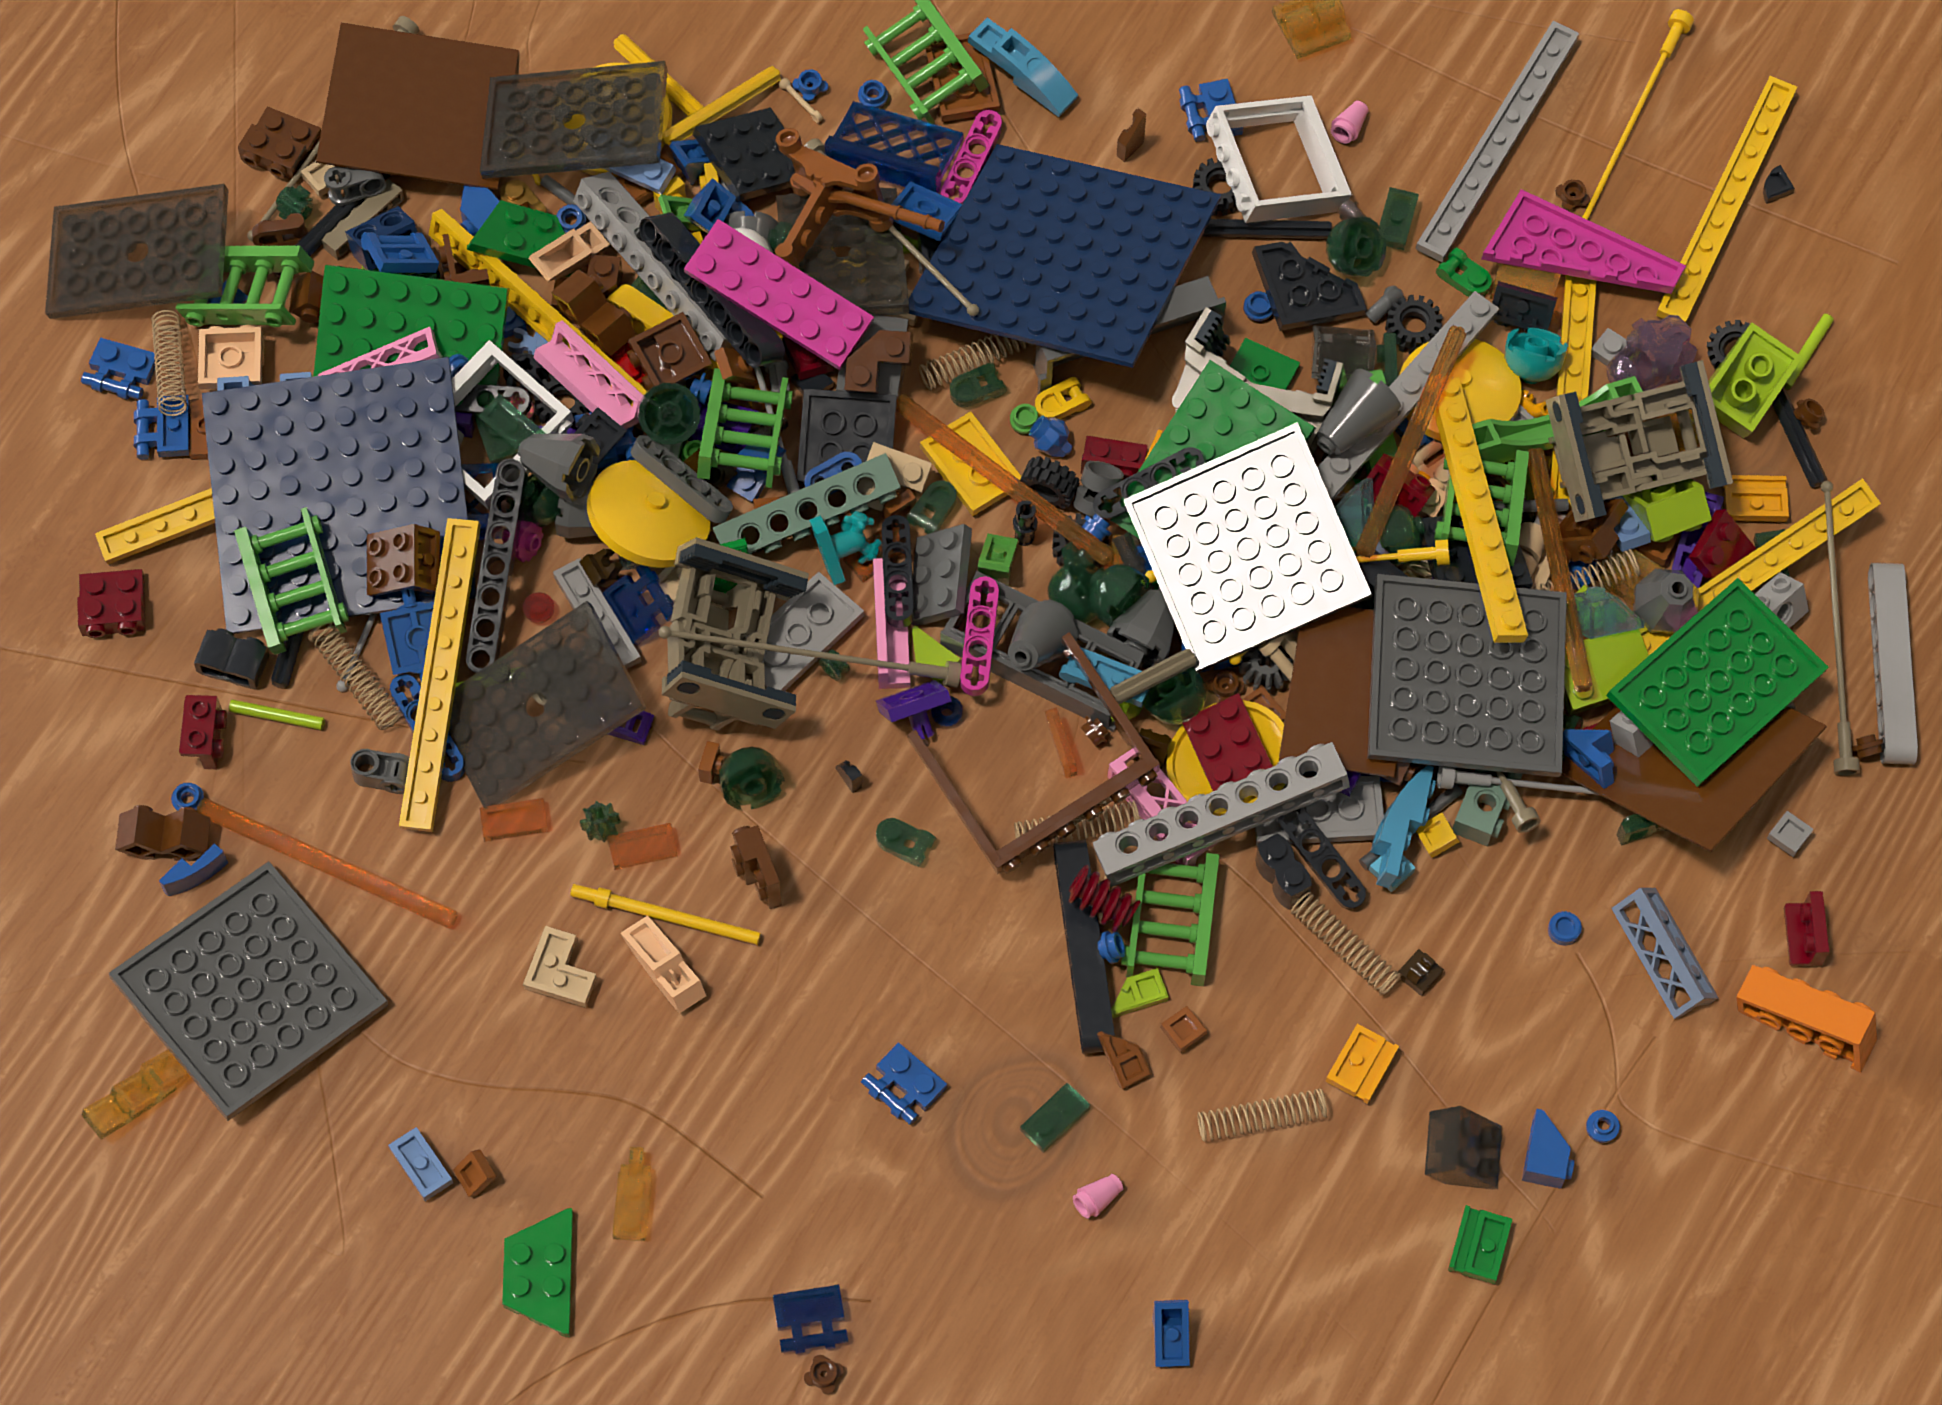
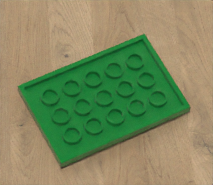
M325 265L313 377L427 327H431L433 330L437 348L443 357L450 358L455 354H462L470 361L489 340L503 351L510 288ZM427 340L418 343L413 351L418 352L427 348ZM394 353L390 355L385 363L389 364L396 361L400 354ZM497 363L478 384L499 386L501 365ZM366 365V366L362 367L360 370H362V369H368V368H371L372 366H371V365ZM491 393L481 394L478 398V405L482 408L491 407L495 400L494 395ZM463 399L456 406L460 405Z
M1209 360L1138 472L1188 447L1201 450L1205 454L1207 462L1297 422L1307 442L1316 427L1212 360ZM1188 454V461L1179 466L1175 460L1172 464L1180 475L1182 474L1180 470L1185 467L1196 468V462L1199 460V457ZM1162 467L1156 472L1155 478L1158 484L1172 478V472L1169 468ZM1137 481L1131 483L1128 487V495L1130 497L1144 491L1142 483ZM1129 512L1117 518L1109 519L1140 539Z
M1737 578L1609 690L1606 696L1699 787L1822 676L1829 667Z

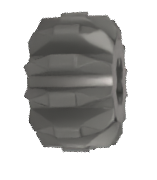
M1259 647L1246 652L1242 656L1243 663L1239 664L1238 669L1239 673L1244 675V685L1254 683V691L1263 686L1268 693L1271 692L1272 686L1279 690L1283 688V681H1288L1289 679L1269 656H1264L1258 649ZM1280 649L1281 652L1287 657L1288 653L1284 649Z

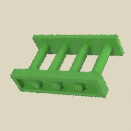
M914 0L917 4L913 7L914 11L877 37L874 36L868 26L864 27L863 31L868 37L864 43L873 56L877 54L881 56L913 101L910 108L920 121L925 118L928 124L933 126L936 123L928 112L930 109L966 84L968 86L974 84L979 92L987 88L989 84L931 1ZM920 20L922 22L929 21L932 26L928 28V33L894 57L890 58L883 46ZM934 42H944L947 48L943 50L944 53L908 79L903 77L898 70L900 66ZM958 62L962 69L958 71L959 75L924 100L921 101L913 89L950 63L954 65Z
M196 246L193 257L202 266L204 273L194 303H177L175 308L188 324L196 327L203 325H269L272 327L295 325L296 319L284 307L294 274H298V272H312L315 263L301 246ZM230 272L220 304H207L216 274ZM256 272L246 304H233L242 274ZM282 272L272 304H259L268 274Z
M714 368L699 452L697 478L710 480L711 468L725 465L767 471L766 487L772 488L774 475L780 476L782 457H777L784 410H791L793 391H787L788 378L782 377L780 393L734 387L722 378L720 369ZM738 399L777 405L776 414L732 409L728 408V405L723 404V401ZM728 420L774 427L773 436L724 430V427L719 426V423H725ZM723 442L770 449L769 459L722 453L715 446L722 445Z
M1517 450L1514 462L1508 461V464L1482 460L1485 473L1505 476V480H1510V485L1505 484V487L1488 485L1491 498L1501 499L1502 503L1508 504L1507 508H1502V511L1495 510L1498 523H1500L1499 526L1505 527V532H1501L1510 566L1514 565L1519 546L1529 452ZM1445 457L1443 469L1449 470ZM1448 472L1442 522L1437 521L1434 540L1453 539L1468 542L1464 528L1450 526L1451 515L1461 517L1458 503H1453L1455 491L1450 472Z
M307 507L301 509L304 519L303 523L263 536L253 535L247 527L234 530L266 643L274 655L286 651L284 641L288 640V636L334 622L335 627L340 633L347 632L344 622L349 621V616L344 603L338 602L319 538V534L323 533V528L318 515L313 516ZM308 534L313 549L312 552L268 566L266 563L261 564L258 553H262L264 548ZM317 563L321 581L275 595L274 592H269L267 582H271V578ZM322 593L326 594L330 610L287 624L283 622L278 623L275 612L280 611V607Z
M1206 853L1205 864L1199 863L1198 866L1168 863L1146 872L1197 879L1196 883H1202L1201 894L1195 893V896L1143 890L1145 873L1138 876L1135 902L1141 900V903L1133 916L1130 946H1125V956L1121 960V965L1127 966L1126 977L1133 976L1134 963L1184 969L1186 973L1192 974L1191 985L1204 987L1219 854ZM1146 903L1193 909V913H1199L1198 924L1192 923L1191 926L1143 921L1140 920L1141 905ZM1138 933L1190 939L1189 943H1195V952L1185 957L1137 951Z

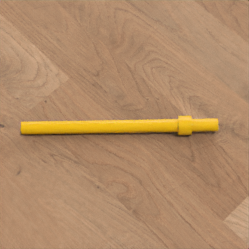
M573 884L570 896L594 902V906L608 909L610 906L644 916L648 915L659 920L758 945L761 933L615 895L612 894V890L601 887L596 890Z

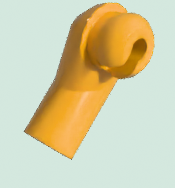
M1522 390L1520 405L1531 416L1537 418L1549 415L1546 401L1534 404L1533 394L1528 395V390Z

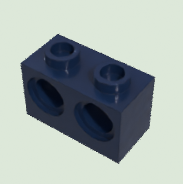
M399 206L345 231L353 257L366 270H373L377 266L369 251H365L362 248L361 238L364 232H374L376 235L409 236L411 233H418L415 221Z

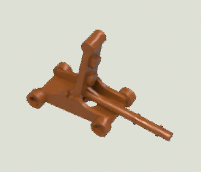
M793 128L783 129L777 134L776 143L779 151L792 160L795 173L790 179L794 193L799 196L810 195L784 243L779 244L775 249V254L797 269L800 270L799 263L809 248L813 246L815 239L832 215L836 217L853 215L867 219L871 228L877 232H883L891 228L894 220L915 224L926 230L931 229L940 233L945 227L943 220L933 218L929 214L924 215L904 209L900 205L895 206L885 203L879 187V172L875 165L869 163L862 164L856 169L802 145L798 131Z

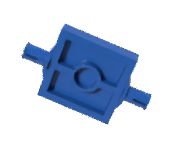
M406 589L401 590L404 605L396 610L379 614L392 674L419 673L422 682L434 602H416L414 590L408 589V597Z

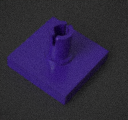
M935 680L876 700L879 713L890 722L909 717L912 730H916L921 739H925L924 735H927V737L934 735L926 710L951 702L948 689Z

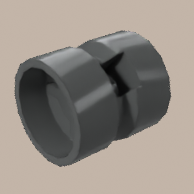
M1086 462L1080 479L1082 485L1078 486L1074 497V507L1078 511L1093 517L1096 514L1093 508L1094 498L1101 491L1122 481L1124 477L1123 472L1106 462ZM1105 497V504L1101 506V509L1108 510L1111 513L1116 499L1110 500Z

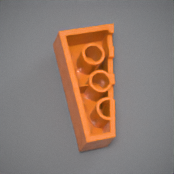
M1752 965L1736 996L1739 1012L1776 1031L1780 1030L1781 1026L1786 1028L1787 1033L1794 1040L1804 1045L1810 1041L1818 1044L1825 1050L1824 1055L1834 1060L1839 1055L1853 1062L1850 1068L1860 1073L1877 1041L1876 1015L1870 1007L1860 1002L1851 1003L1843 1000L1838 994L1829 990L1820 991L1812 988L1801 979L1794 978L1792 980L1786 978L1770 967L1761 968Z

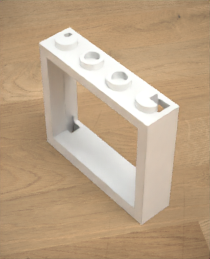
M1312 95L1215 106L1206 122L1207 133L1212 137L1216 147L1217 158L1223 165L1227 184L1233 190L1237 209L1242 213L1245 223L1341 212L1352 194ZM1294 121L1323 193L1259 200L1230 128Z
M490 340L452 378L456 406L499 363L556 413L537 434H567V430L573 425L574 418L571 411ZM517 454L513 459L520 462V456ZM515 468L509 469L505 473L504 480L507 482L516 481L520 476V470ZM463 470L465 489L489 510L495 478L483 488Z

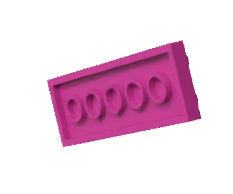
M719 219L715 222L684 268V272L838 370H841L847 358L852 354L874 321V316Z

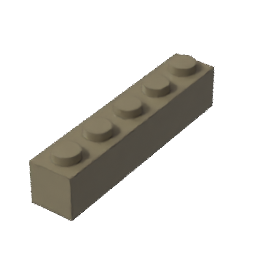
M388 179L383 192L376 196L366 197L360 206L355 207L348 217L337 224L336 228L325 234L322 239L324 250L339 260L350 250L345 231L397 207L404 200L402 189Z

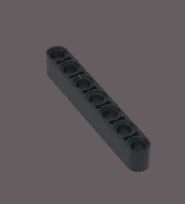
M667 212L645 217L640 221L639 232L646 245L749 366L757 368L783 360L785 356L784 343L769 325L684 272L685 266L700 246V243L676 215Z
M515 459L503 460L496 470L466 653L468 667L481 677L493 674L499 662L528 483V474L525 468ZM515 468L520 470V476L516 481L507 482L504 480L505 473L509 469ZM506 499L515 501V507L509 513L499 511L501 502ZM500 530L510 532V538L504 544H498L494 541L495 534ZM495 561H503L505 563V569L499 575H493L489 572L490 565ZM496 591L500 594L499 602L496 605H485L484 599L489 592ZM484 623H494L495 630L491 636H480L479 630ZM479 654H489L490 662L486 667H475L474 660Z
M1084 839L1053 843L1082 1054L1104 1052L1097 1033L1102 1031L1114 1036L1115 1033L1104 959L1098 950V941L1101 940L1098 916L1090 917L1092 910L1090 905L1083 911L1079 910L1081 899L1079 898L1072 904L1068 902L1070 885L1079 871L1085 865H1088L1087 876L1091 874L1087 842Z

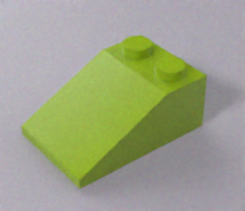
M1751 322L1708 381L1718 421L1742 438L1751 434L1803 357Z
M1691 478L1622 495L1649 530L1650 538L1654 542L1668 541L1676 533L1697 530L1702 527L1703 523L1712 520L1703 485Z
M1638 626L1581 640L1565 646L1564 704L1569 716L1612 702L1606 696L1609 690L1649 656Z

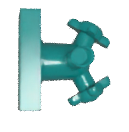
M855 511L851 516H845L840 526L843 532L834 535L829 534L821 515L809 520L826 570L834 585L846 581L839 563L841 558L859 551L862 553L858 559L860 564L865 563L866 560L873 561V559H876L882 542L876 539L873 543L869 544L863 533L866 525H874L873 518H868L867 515Z

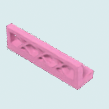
M563 320L556 323L552 340L535 349L533 358L592 413L599 407L625 430L637 424L646 397ZM563 336L568 340L570 348L562 341ZM584 356L589 360L591 368L586 364ZM604 374L609 378L612 387L606 382ZM625 394L634 401L632 406L628 403Z
M427 327L318 374V376L360 370L366 365H371V368L443 358L437 348L433 330L431 327ZM427 340V348L418 352L413 351L418 343ZM394 353L400 354L396 361L389 364L385 363L390 355Z
M883 558L873 559L877 660L909 664L908 626L895 628L887 622ZM897 579L891 582L890 587L893 590L899 591L903 590L906 584L904 580ZM896 601V616H903L902 601ZM878 667L879 689L910 688V674L905 670Z
M1133 748L1109 764L1107 776L1109 779L1126 769V763L1138 756ZM1161 769L1156 773L1158 777L1153 782L1162 784L1166 789L1165 798L1151 796L1146 790L1147 785L1142 787L1138 784L1129 790L1131 794L1126 798V801L1136 802L1141 819L1147 820L1158 815L1162 810L1158 804L1163 805L1164 809L1167 806L1178 807L1187 803L1186 799ZM1192 821L1193 823H1188V822H1186V823L1183 825V827H1184V828H1193L1194 826L1197 825L1198 822H1196V821ZM1159 833L1155 836L1159 841H1162L1167 837V834ZM1216 844L1175 861L1178 864L1195 866L1197 857Z

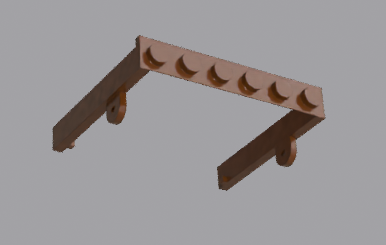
M1070 632L1062 636V644L1066 648L1063 654L1066 658L1072 657L1114 719L1119 734L1128 745L1132 746L1140 760L998 851L994 849L927 748L929 746L927 740H922L916 730L908 734L909 742L997 875L1003 871L1006 874L1014 871L1022 864L1021 859L1031 853L1033 856L1039 855L1050 846L1048 844L1049 841L1057 836L1060 839L1067 837L1077 829L1075 826L1077 823L1085 818L1088 822L1095 819L1104 812L1102 807L1112 801L1114 804H1118L1125 800L1131 794L1129 790L1138 784L1142 787L1150 784L1158 777L1156 773L1160 771V763L1154 758Z

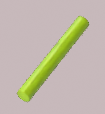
M1822 315L1798 353L1803 358L1785 383V389H1791L1834 321L1831 315Z
M233 699L229 704V712L318 730H323L325 718Z

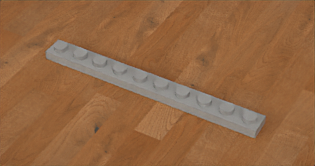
M1552 21L1417 242L1416 250L1440 262L1444 261L1577 42L1578 32Z
M1474 291L1389 386L1400 401L1401 407L1398 411H1402L1401 414L1340 455L1334 453L1328 455L1317 467L1331 500L1340 493L1428 393L1427 383L1430 377H1442L1498 313L1499 308Z

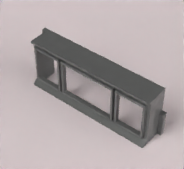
M1208 276L1176 286L1150 335L1197 320L1206 307L1221 315L1224 320L1226 300L1224 297L1218 299ZM1036 345V362L1032 366L1038 377L1037 393L1040 394L1042 391L1052 387L1053 367L1085 356Z
M976 571L972 582L966 588L964 614L951 617L940 633V644L961 658L963 657L965 633L959 631L958 628L968 613L970 588L975 579L986 576ZM995 580L999 588L998 600L1009 606L995 628L990 672L1083 718L1088 716L1091 721L1098 718L1107 730L1114 732L1116 729L1115 721H1112L1111 715L1101 700L1075 688L1076 682H1063L1036 668L1020 670L1010 662L1008 654L996 649L1017 611L1022 612L1029 604L1040 601ZM982 587L981 592L988 595V588ZM1073 619L1076 629L1078 628L1079 631L1078 640L1087 644L1086 650L1095 652L1096 649H1099L1129 664L1130 667L1142 671L1144 652L1110 637L1079 620ZM974 644L970 647L969 653L973 657L978 658L984 656L987 653V649L982 644Z

